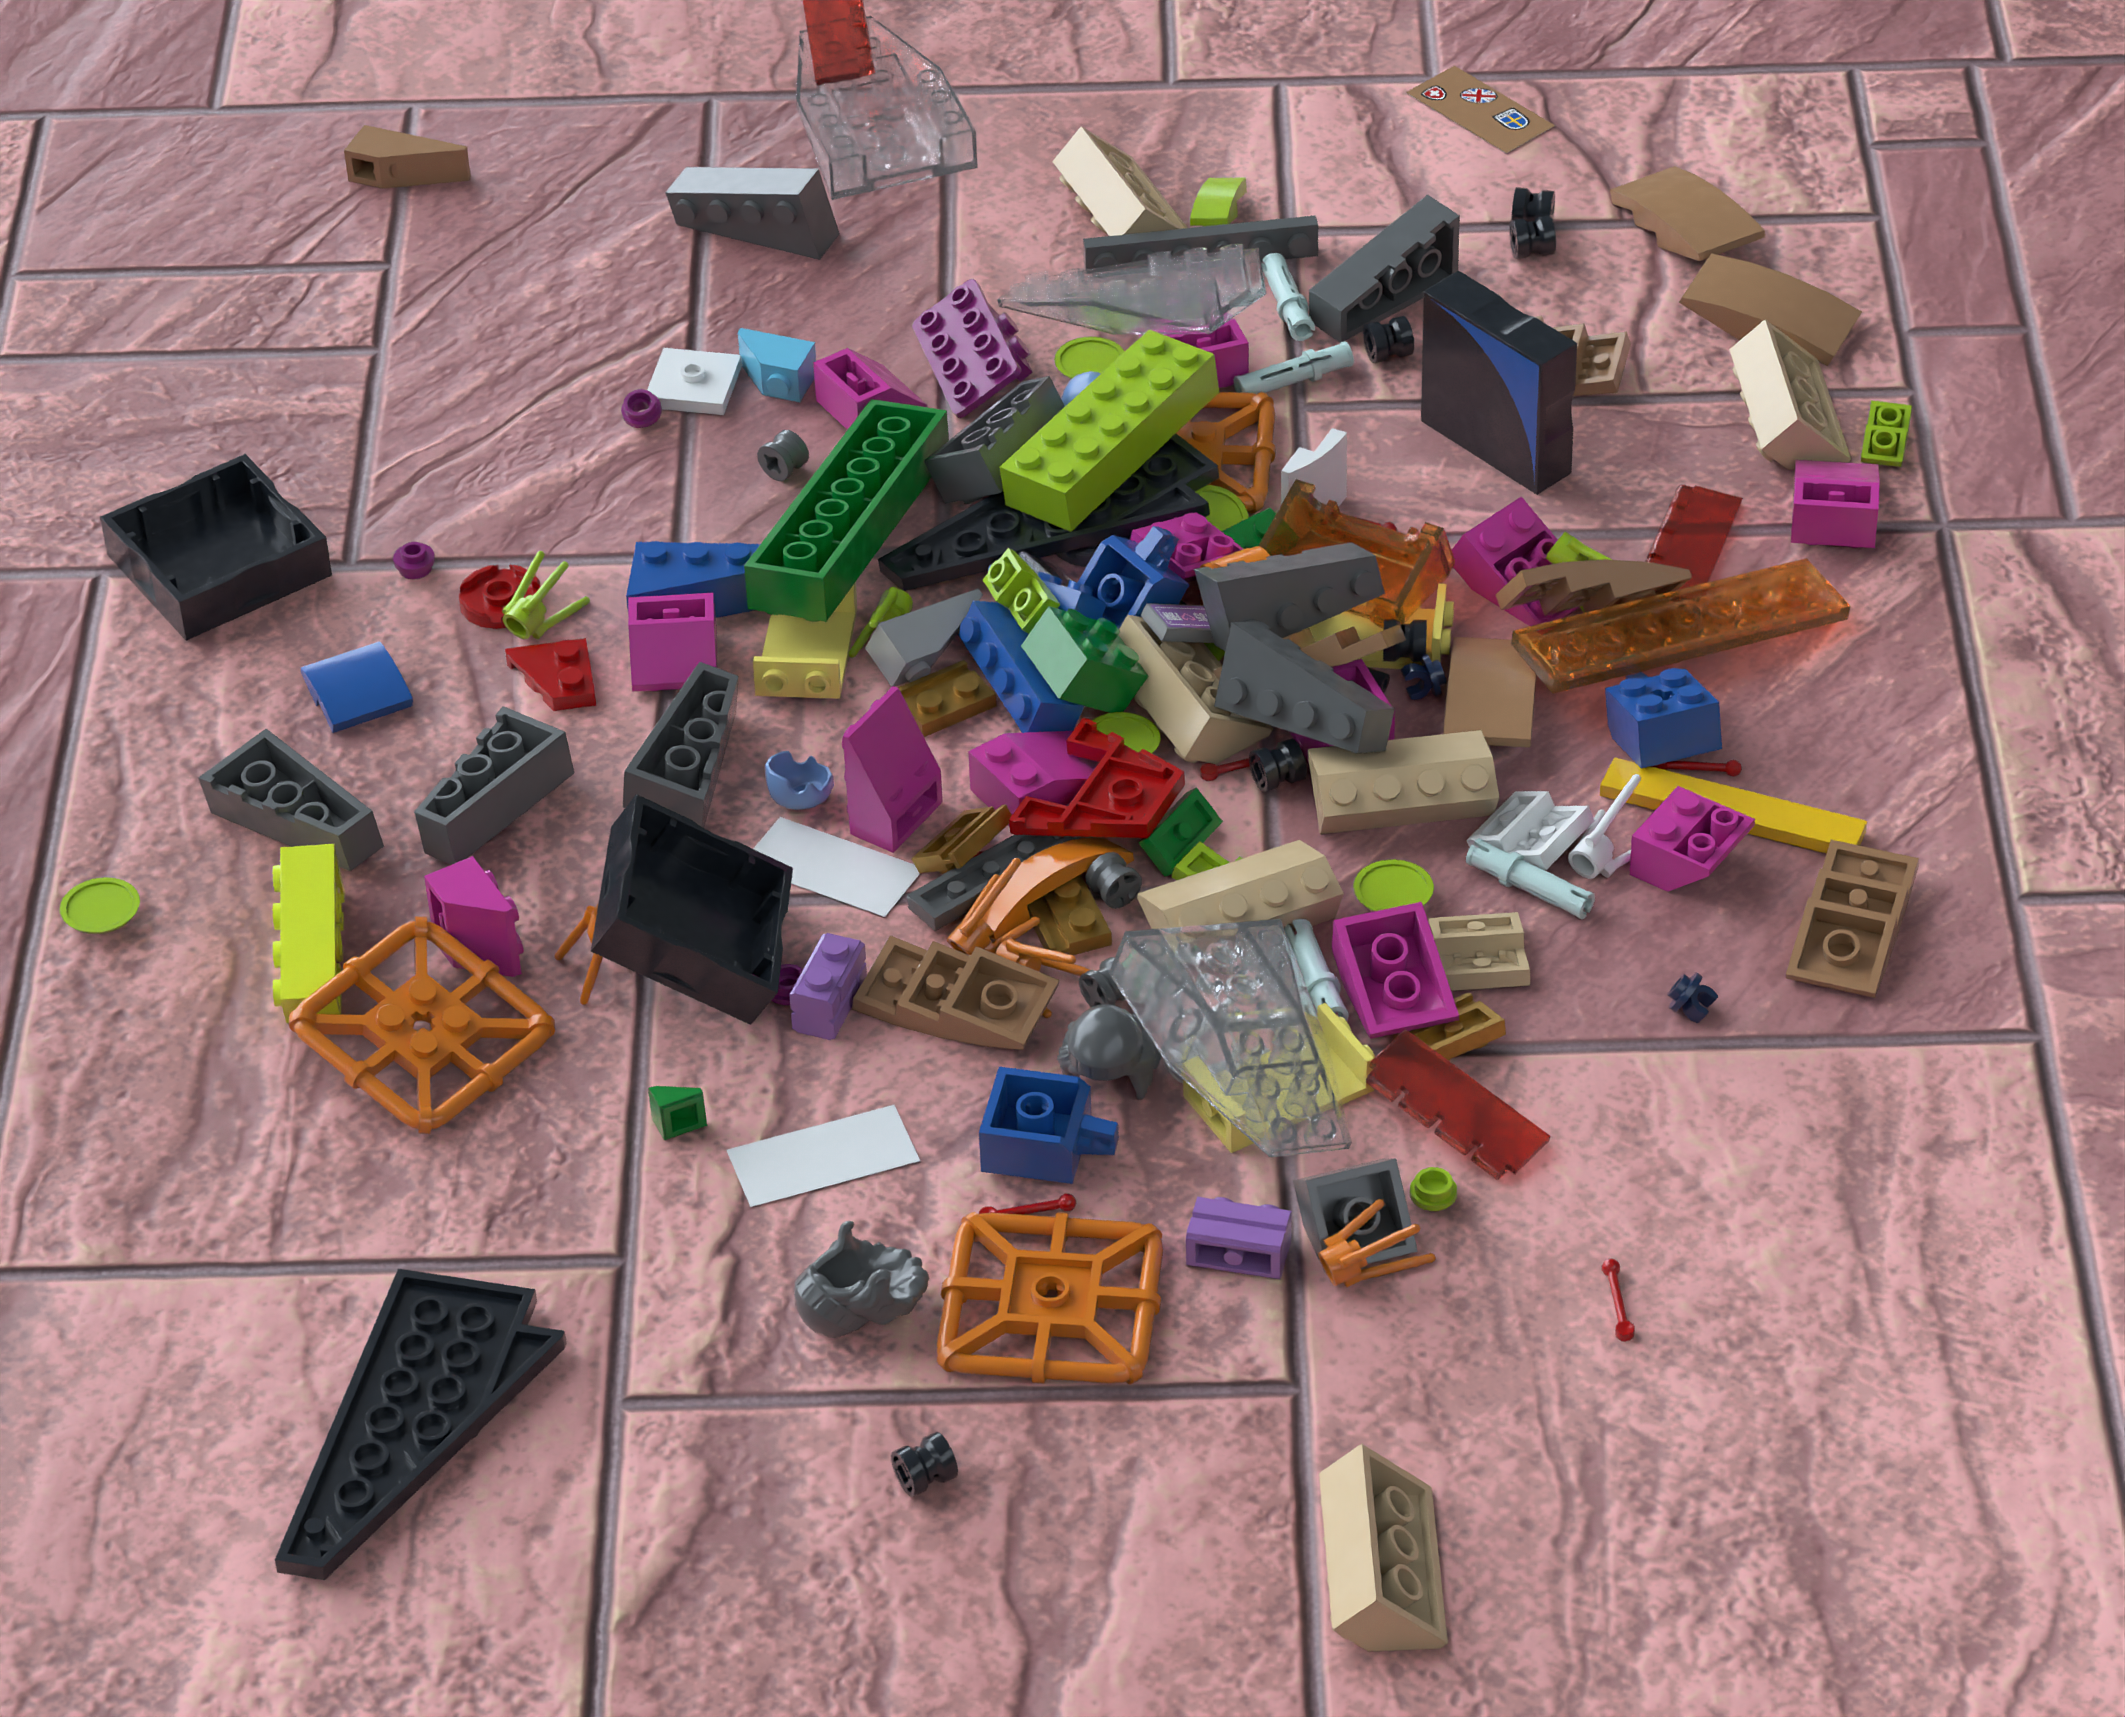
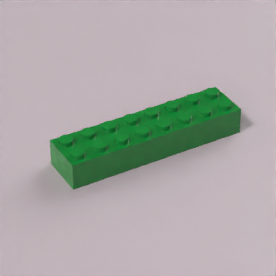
M871 399L744 565L748 609L763 611L770 615L782 614L800 617L811 622H827L932 478L924 460L949 441L947 410Z

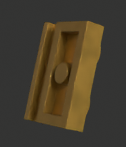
M965 660L898 687L924 737L997 707L996 693L974 670L970 671Z
M1006 804L1001 805L996 811L993 806L964 810L911 860L919 874L935 871L945 874L954 868H962L1009 824L1012 814Z
M1082 875L1075 877L1027 905L1030 919L1035 916L1040 918V923L1034 927V930L1045 949L1063 953L1068 952L1069 955L1074 956L1112 945V932Z
M1468 992L1454 998L1459 1013L1458 1021L1393 1034V1041L1397 1044L1402 1042L1404 1050L1429 1069L1434 1066L1443 1065L1454 1057L1473 1049L1482 1048L1489 1042L1505 1036V1019L1481 1001L1474 1002L1473 995Z

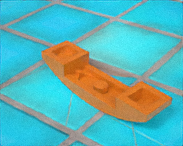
M1081 838L1059 843L1034 854L1021 862L1012 878L982 917V920L994 932L991 938L996 940L1020 924L1030 919L1028 904L1082 873H1087L1092 862L1099 856L1115 852L1125 860L1127 865L1134 861L1133 853L1108 839Z

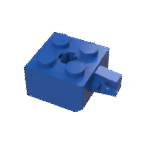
M1153 526L1140 543L1115 535L1103 540L1078 580V583L1093 588L1091 596L1107 603L1102 618L1111 621L1118 629H1120L1127 615L1142 617L1141 614L1146 603L1178 605L1189 587L1186 581L1168 567L1169 560L1179 539L1170 531L1157 526Z
M1671 668L1653 677H1648L1642 672L1627 675L1626 679L1621 681L1619 685L1605 688L1607 722L1612 739L1641 769L1722 749L1719 701L1686 669Z
M999 1066L979 1130L981 1172L1073 1184L1082 1154L1115 1155L1119 1140L1118 1122L1092 1116L1091 1086L1080 1077Z

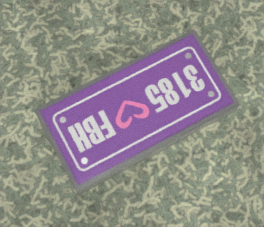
M1146 603L1141 616L1161 641L1214 643L1204 606Z

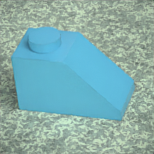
M740 328L738 331V344L742 367L762 395L801 402L814 380L815 342Z

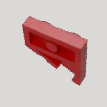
M586 638L505 649L507 666L511 670L517 668L524 674L525 683L534 692L541 694L543 701L553 711L596 706Z

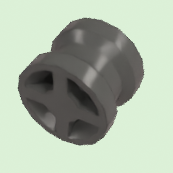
M783 430L774 437L773 442H767L759 448L757 458L761 468L769 477L776 481H783L792 475L793 468L798 469L808 462L809 451L800 436L793 431Z
M1115 852L1099 856L1092 862L1085 876L1088 887L1093 892L1101 894L1102 900L1114 909L1128 905L1135 899L1142 886V878L1139 873L1131 867H1126L1125 860Z
M1110 957L1101 962L1099 970H1089L1079 978L1081 993L1090 1007L1101 1004L1115 1005L1116 1001L1128 1000L1136 992V984L1131 972L1123 962L1115 957Z

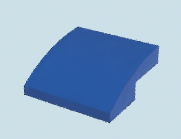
M380 641L300 668L316 706L320 705L332 733L389 715L413 705V697L400 671Z

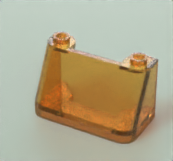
M1296 479L1259 546L1264 548L1270 556L1279 554L1290 556L1301 554L1304 550L1352 542L1376 555L1385 594L1351 608L1346 612L1370 619L1372 623L1383 629L1384 619H1397L1401 624H1405L1438 589V583L1442 584L1449 577L1455 566V558L1444 528L1425 522L1420 532L1417 528L1410 527L1407 534H1403L1340 512L1336 501L1329 499L1327 505L1319 502L1313 496L1316 490L1315 486Z

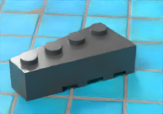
M686 167L665 192L676 225L820 260L840 234L819 169Z
M1427 194L1309 289V316L1314 325L1341 343L1362 332L1364 325L1381 322L1423 299L1425 290L1458 271L1460 215Z
M1050 376L1021 382L924 460L945 504L962 500L964 504H970L981 499L983 496L999 494L1003 491L999 467L1065 407Z
M1352 542L1304 550L1301 554L1284 556L1279 554L1268 556L1266 560L1227 563L1226 567L1194 569L1214 644L1223 651H1226L1231 622L1261 621L1271 627L1273 633L1284 638L1385 594L1376 555Z
M1261 621L1231 622L1214 707L1354 753L1386 751L1395 708L1355 682L1345 680L1333 672L1334 668L1323 661L1314 660L1300 650L1301 647L1291 640L1282 639L1271 631L1272 628Z
M702 662L698 663L625 769L623 808H626L633 797L638 794L693 820L703 828L705 827L736 715L738 675Z
M502 706L495 715L496 724L491 729L484 728L476 737L478 744L470 755L462 754L454 763L456 768L454 774L450 778H442L414 811L424 853L450 865L467 859L572 776L575 772L565 731Z
M268 729L260 732L198 777L212 814L291 847L334 844L339 867L348 871H352L384 847L373 811Z

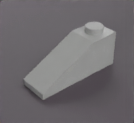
M979 588L877 625L865 649L891 687L906 682L910 683L929 675L931 667L959 633L961 622L966 617L973 600L980 601L983 596Z

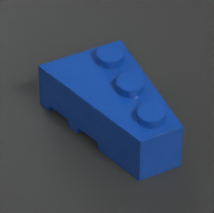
M636 542L626 594L627 608L629 597L713 593L716 618L755 611L748 609L744 565L760 544Z

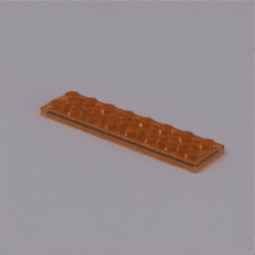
M1805 558L1513 630L1511 645L1552 694L1848 620L1851 606L1813 564Z

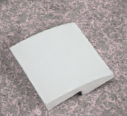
M1332 428L1315 451L1299 447L1282 469L1281 521L1293 535L1302 533L1323 520L1322 516L1331 507L1334 511L1347 497V432Z
M1515 791L1467 839L1469 847L1471 845L1476 846L1474 841L1480 838L1508 853L1517 852L1524 856L1523 860L1540 869L1547 870L1595 820L1589 806H1555L1549 791Z

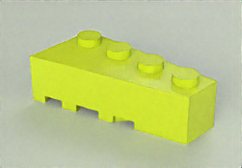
M334 844L280 847V865L273 866L274 891L280 892V903H273L274 929L280 930V941H273L274 967L280 968V979L273 980V1000L275 1007L282 1006L286 1023H289L290 1013L304 999L341 972L340 963L336 962L343 961L341 931L344 930L342 903H345V889ZM342 994L316 1014L341 1015Z

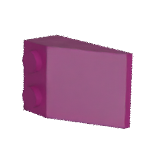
M1073 731L1004 733L968 751L970 790L988 807L993 806L995 811L1001 805L1006 804L1011 814L1015 812L1026 796L1066 806L1073 800L1099 762L1067 754L1066 740Z
M1422 902L1334 920L1331 949L1343 986L1370 1039L1459 1020V1013Z

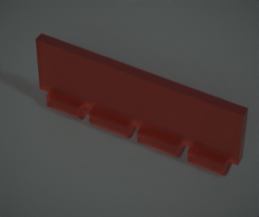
M803 0L816 86L872 75L875 71L863 0Z
M1679 485L1676 488L1669 509L1664 516L1658 534L1645 562L1690 570L1692 578L1669 597L1670 599L1696 606L1700 605L1742 505L1743 498L1696 485L1694 489L1687 485Z
M1406 1029L1370 1062V1068L1373 1070L1365 1081L1369 1086L1391 1102L1404 1092L1405 1095L1398 1104L1400 1109L1427 1129L1435 1124L1439 1118L1441 1122L1436 1127L1434 1134L1464 1156L1474 1148V1145L1478 1147L1471 1161L1496 1180H1499L1507 1173V1170L1515 1175L1550 1141L1551 1136Z

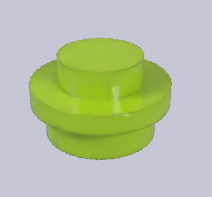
M1438 1167L1425 1168L1419 1171L1411 1182L1410 1198L1421 1209L1428 1211L1444 1210L1455 1202L1457 1198V1185L1446 1170Z

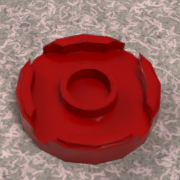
M510 564V569H499L498 565H488L472 572L462 581L460 586V594L458 595L461 613L469 622L480 627L492 629L507 628L503 622L504 614L502 610L512 600L528 569ZM534 576L523 598H526L528 595L533 596L541 587L540 580L536 576Z

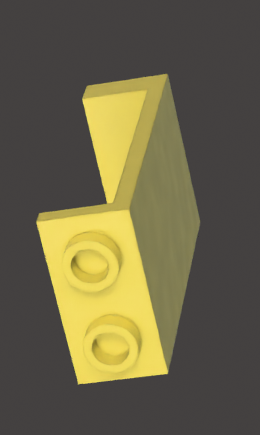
M856 582L827 622H811L804 618L782 614L770 615L762 656H754L755 696L840 699L857 612Z
M1438 583L1435 609L1358 605L1309 628L1315 642L1353 626L1360 640L1384 631V619H1397L1401 624H1410L1413 620H1427L1426 654L1431 659V662L1439 660L1441 664V655H1450L1451 629L1444 628L1453 627L1454 602L1446 601L1447 584ZM1383 650L1362 657L1365 665L1373 668L1401 669L1411 663H1417L1422 666L1421 662H1412L1410 658L1400 657L1396 662H1383Z
M1326 1003L1318 1005L1316 1033L1216 1076L1199 1057L1183 1063V1096L1230 1153H1233L1374 1091V1070L1377 1069V1061L1371 1048L1366 1044L1362 1045L1354 1036L1348 1022L1343 1017H1338Z

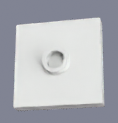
M663 348L647 390L658 397L663 410L724 415L742 368L741 355Z

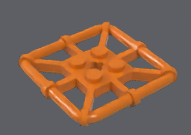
M1219 392L1203 408H1237L1241 410L1220 422H1192L1191 419L1176 434L1218 465L1219 478L1208 485L1219 486L1231 491L1243 502L1247 512L1253 514L1264 507V501L1269 488L1270 467L1276 456V447L1273 444L1275 424L1274 400L1264 392L1258 394ZM1259 421L1257 442L1253 446L1225 445L1226 439ZM1223 464L1254 465L1252 487L1247 489L1222 471Z
M415 916L414 921L399 926L362 956H353L346 961L341 972L304 999L290 1013L289 1027L305 1044L345 1075L344 1080L354 1089L361 1088L401 1122L414 1129H418V1134H431V1129H437L448 1123L486 1091L493 1092L499 1088L507 1074L540 1049L549 1037L554 1035L555 1020L539 1004L499 973V967L491 960L483 961L445 929L433 922L427 921V917ZM414 939L415 975L393 991L374 976L371 971ZM427 940L435 944L472 974L469 979L451 993L428 975ZM354 984L378 1003L364 1015L316 1014ZM488 987L527 1019L482 1018L465 1004ZM417 1021L428 1022L431 1024L432 1030L428 1031L425 1028H420L417 1031L413 1029L414 1023ZM323 1034L363 1035L379 1049L366 1060L355 1061ZM480 1038L522 1039L492 1064L482 1063L466 1050ZM393 1061L417 1079L418 1110L387 1087L375 1075ZM452 1062L472 1080L436 1109L432 1110L430 1078Z
M1056 1212L1055 1217L1003 1213H969L961 1218V1225L955 1235L949 1275L942 1282L940 1295L944 1303L936 1343L937 1363L946 1372L956 1371L965 1374L1032 1378V1383L1045 1384L1046 1379L1110 1384L1126 1382L1132 1385L1143 1378V1370L1149 1358L1154 1316L1159 1313L1161 1307L1158 1286L1163 1257L1162 1232L1152 1223L1141 1224L1127 1221L1069 1218V1213ZM998 1232L1052 1236L1050 1251L1019 1250L1012 1246ZM1068 1237L1118 1240L1097 1254L1064 1252ZM979 1241L1005 1265L1003 1280L967 1277L973 1242ZM1140 1251L1144 1253L1139 1289L1101 1286L1104 1273ZM1048 1290H1057V1297L1046 1298L1043 1296L1047 1294ZM968 1299L1000 1301L996 1315L957 1338L963 1303ZM1098 1308L1133 1310L1135 1319L1130 1352L1096 1322ZM1005 1333L1037 1335L1033 1359L971 1355ZM1051 1336L1086 1339L1112 1364L1048 1360Z

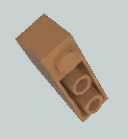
M364 125L344 149L349 182L383 189L469 181L471 178L467 146Z

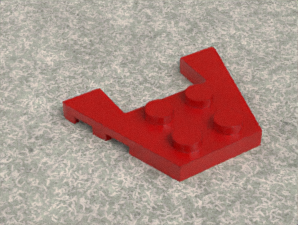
M1083 717L1066 740L1067 754L1099 762L1068 806L1026 796L1009 819L1010 833L1014 835L1148 838L1185 786L1184 771L1145 749L1139 752L1124 745L1123 737L1114 732L1106 735L1097 730L1096 722Z

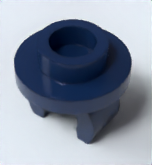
M1426 654L1421 656L1422 666L1417 663H1411L1400 669L1406 681L1420 678L1417 684L1406 688L1411 700L1425 697L1430 689L1435 697L1442 694L1440 686L1447 684L1439 660L1431 662V659Z
M1698 972L1690 978L1683 974L1667 994V996L1673 999L1669 1009L1675 1013L1682 1007L1687 1018L1695 1023H1699L1708 1014L1709 1011L1706 1008L1718 998L1717 993L1712 988L1706 985H1699L1703 976Z

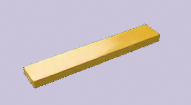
M1616 757L1611 762L1600 784V796L1615 800L1632 776L1638 774L1641 780L1626 803L1656 810L1673 790L1680 786L1754 818L1755 826L1747 834L1826 854L1831 840L1860 846L1867 830L1866 820L1651 766L1641 769L1635 762Z

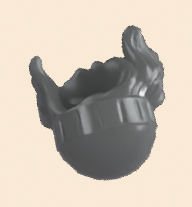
M1101 1004L1089 1008L1076 1021L1068 1024V1031L1065 1034L1062 1047L1059 1048L1057 1061L1062 1075L1077 1077L1082 1075L1095 1081L1115 1080L1126 1075L1135 1088L1136 1098L1142 1100L1147 1093L1148 1086L1152 1084L1153 1070L1157 1069L1162 1058L1161 1042L1138 1015L1130 1014L1126 1009L1115 1005Z
M846 1221L839 1228L838 1239L795 1280L793 1290L795 1306L803 1322L812 1331L822 1336L841 1337L859 1330L869 1321L886 1325L898 1316L909 1314L923 1297V1293L926 1292L929 1275L922 1268V1260L919 1257L912 1258L911 1251L907 1249L886 1247L881 1242L872 1245L867 1240L861 1241L852 1236L851 1231L855 1225L854 1222Z

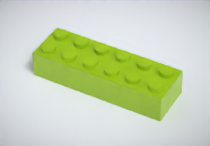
M1149 329L999 467L1006 505L1070 532L1073 531L1219 393L1215 355Z

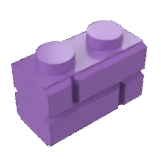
M830 933L822 934L789 995L790 1008L793 1011L791 1014L793 1030L797 1031V1033L827 1040L835 1039L852 1008L854 996L867 976V967L864 962L866 959L864 943L860 940Z
M1197 1197L1186 1233V1265L1281 1280L1285 1259H1287L1291 1245L1292 1212L1282 1210L1270 1204L1256 1206L1236 1203L1224 1197L1214 1199Z

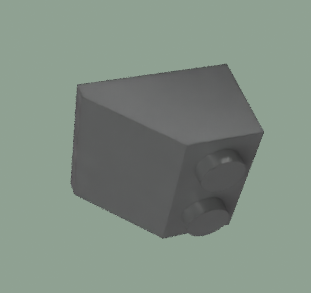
M1396 1158L1379 1159L1293 1180L1303 1227L1318 1259V1252L1327 1248L1324 1239L1338 1233L1378 1199L1384 1201V1207L1346 1240L1347 1243L1355 1239L1360 1247L1363 1248L1412 1225ZM1412 1235L1366 1258L1367 1263L1418 1252L1415 1237Z

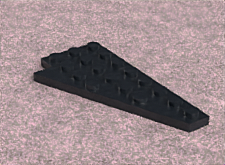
M1175 433L1071 532L1007 506L1004 492L1002 491L999 494L990 495L878 559L880 572L900 589L908 591L988 571L989 565L1000 559L1008 548L1015 551L1026 562L1083 547L1095 549L1098 548L1103 540L1112 535L1122 538L1132 535V530L1146 527L1156 522L1178 518L1188 513L1197 512L1207 517L1210 515L1209 503L1197 494L1196 491L1219 478L1218 465Z
M405 1269L397 1270L276 1555L277 1573L326 1580L565 1349L567 1344L565 1331L528 1325L537 1304L535 1289Z

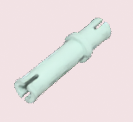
M1279 253L1268 254L1263 258L1265 264L1261 263V269L1277 301L1276 309L1278 315L1287 323L1293 339L1297 341L1307 340L1313 335L1311 330L1315 331V325L1308 314V302L1298 292L1285 258Z
M1346 341L1316 352L1313 349L1303 351L1300 357L1241 376H1235L1233 379L1236 392L1258 394L1260 392L1267 393L1307 379L1314 382L1322 379L1323 374L1353 366V353Z
M1480 838L1474 841L1476 846H1470L1466 856V863L1497 877L1500 884L1506 887L1513 885L1556 907L1568 911L1579 919H1584L1587 916L1586 912L1589 913L1595 901L1594 893L1577 887L1523 860L1524 856L1517 852L1508 853Z
M1306 919L1293 920L1292 923L1297 934H1294L1292 927L1288 924L1284 929V936L1289 942L1305 981L1304 993L1306 998L1315 1005L1317 1013L1318 1005L1326 1003L1334 1013L1337 1012L1339 1017H1343L1347 1021L1349 1013L1339 994L1341 985L1338 978L1330 972L1311 923Z

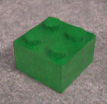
M1048 606L1021 645L1059 699L1105 712H1124L1149 677L1138 662V654L1126 646L1119 637L1120 630L1115 624L1105 618L1095 620L1085 617L1074 609L1064 611Z

